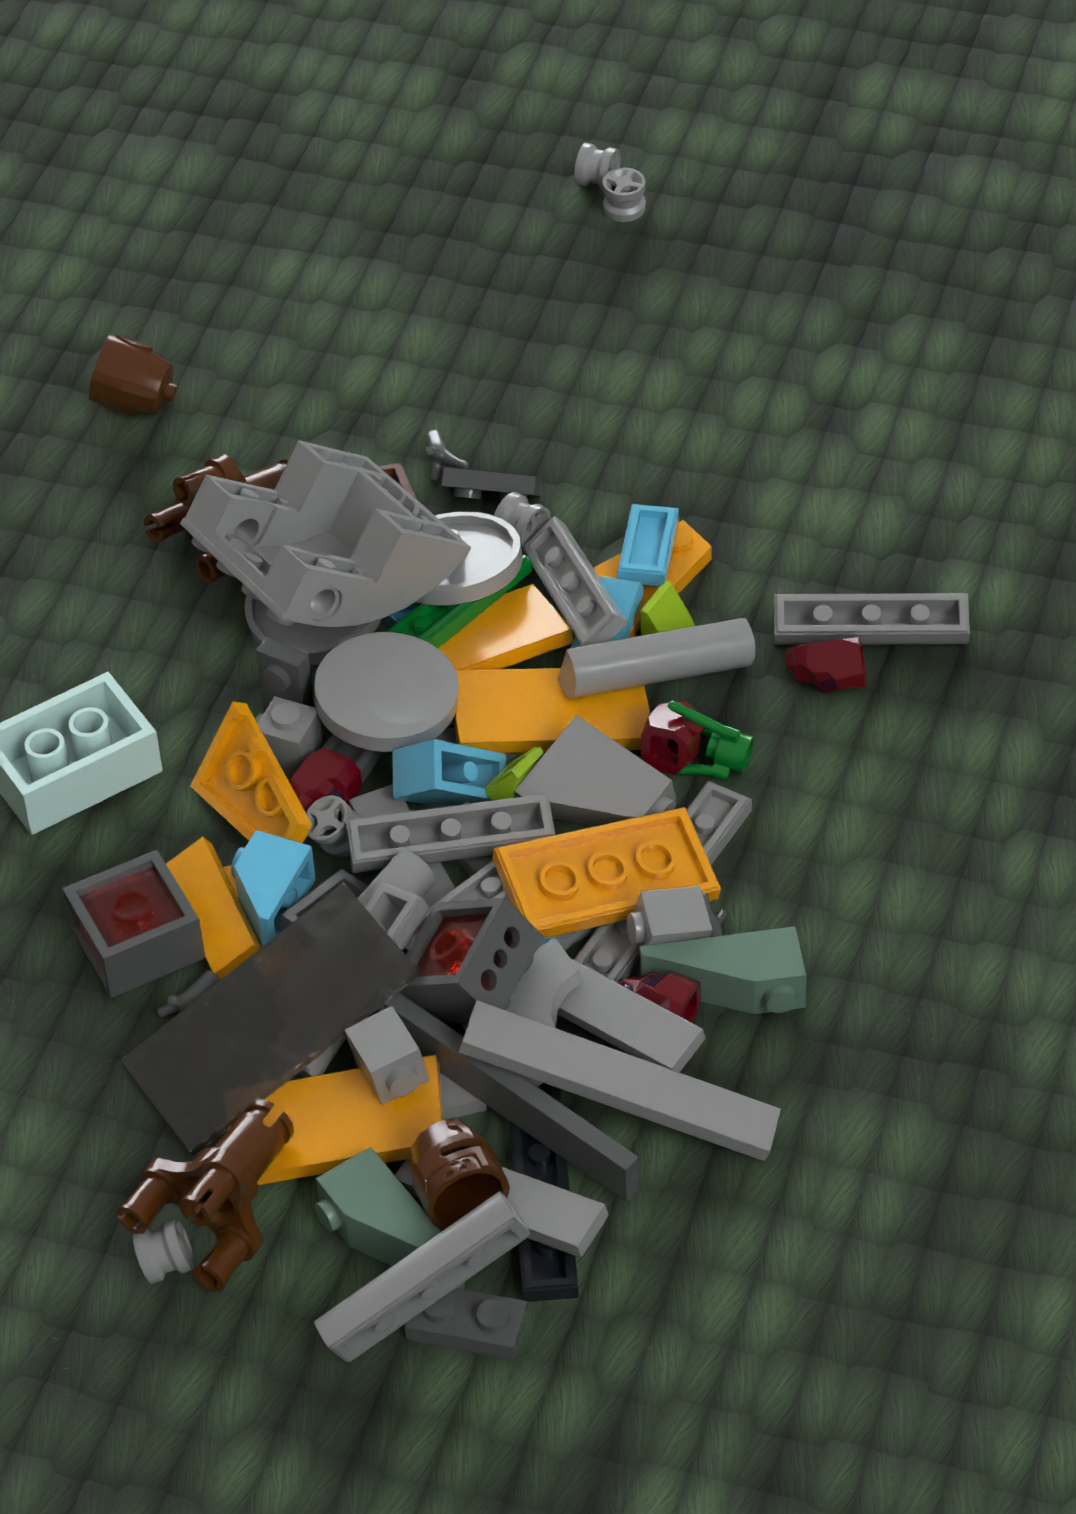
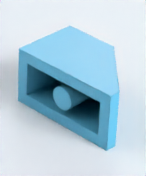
M436 739L392 750L393 799L428 806L462 805L467 801L470 804L492 801L484 791L486 789L485 786L506 767V754Z
M255 830L246 847H241L237 850L232 862L231 873L233 877H236L238 899L263 951L273 953L284 935L277 930L281 914L304 898L316 880L313 852L310 845Z

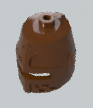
M109 334L93 370L89 400L129 416H133L134 412L157 414L166 400L173 402L176 396L178 385L173 384L174 365L153 352V348L145 343L125 336Z
M446 1119L434 1123L420 1133L411 1146L409 1166L413 1187L426 1213L436 1227L442 1230L446 1229L499 1191L508 1198L510 1191L508 1179L492 1148L485 1139L460 1119Z

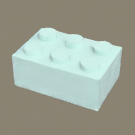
M109 672L0 723V794L31 835L163 771L155 729Z

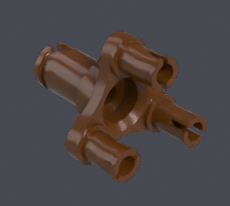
M221 454L207 460L204 467L184 476L176 477L173 480V491L177 498L175 504L144 517V526L154 523L157 525L145 530L147 535L153 542L159 543L172 535L186 530L180 523L186 517L206 474L274 490L290 457L246 476L242 475L235 462L226 454ZM209 553L199 555L195 559V567L199 577L205 583L211 584L227 574L217 568L216 563L218 560Z
M262 1099L252 1101L214 1148H205L193 1161L174 1162L161 1158L153 1159L140 1175L141 1184L116 1211V1214L119 1215L117 1219L121 1225L134 1234H144L149 1228V1224L166 1204L171 1203L179 1206L181 1213L186 1219L190 1214L196 1216L192 1221L193 1224L208 1226L216 1235L217 1241L202 1261L194 1267L193 1275L202 1287L212 1292L222 1291L243 1261L251 1260L263 1244V1236L254 1221L251 1202L258 1193L257 1181L294 1134L293 1123L284 1111L271 1127L263 1124L264 1118L275 1105L269 1101Z

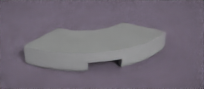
M553 938L534 953L533 963L519 981L511 996V1003L507 1011L556 1028L559 1007L567 994L581 984L583 979L578 968L558 940Z

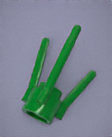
M675 701L668 702V709L705 728L701 734L710 738L706 758L714 760L713 765L688 764L677 774L713 776L727 781L731 771L741 774L745 772L752 754L755 736L725 726Z

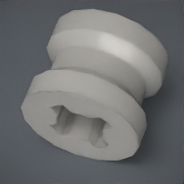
M583 143L576 159L575 183L581 186H587L590 183L598 184L599 188L603 190L602 181L604 176L609 171L620 168L621 156L619 149L609 147L606 150H599L594 144Z
M625 167L609 171L602 181V188L605 194L603 200L604 214L608 218L619 222H629L640 218L646 210V200L643 195L646 189L644 175L633 168Z
M519 492L509 493L503 498L494 513V516L507 521L516 529L520 537L521 548L551 519L548 508L541 504H529L526 496Z
M324 796L316 800L306 813L312 823L308 836L315 843L320 844V847L332 857L343 858L349 856L346 820L362 817L354 810H351V807L338 796Z
M178 1218L165 1221L162 1228L152 1232L147 1229L144 1234L133 1233L135 1252L143 1274L150 1284L163 1281L166 1273L174 1270L185 1273L194 1269L195 1262L186 1231Z

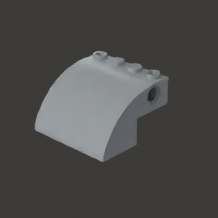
M299 440L274 490L206 474L186 517L180 523L193 536L191 542L195 547L212 554L218 560L216 566L219 570L240 580L243 583L241 587L242 592L255 600L263 602L268 607L266 614L274 621L286 626H293L294 622L321 627H347L387 617L408 607L431 592L464 561L471 549L465 541L368 457Z

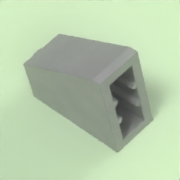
M578 715L573 718L514 791L516 797L548 793L552 819L593 827L674 810L676 806V794L671 779Z

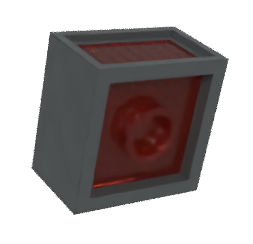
M158 850L62 888L70 928L111 998L206 958L204 955L200 920Z
M505 897L435 903L392 979L389 988L394 993H401L445 1024L468 1023L476 1000L507 1011L511 1003V996L523 974L532 965L533 955L544 936Z

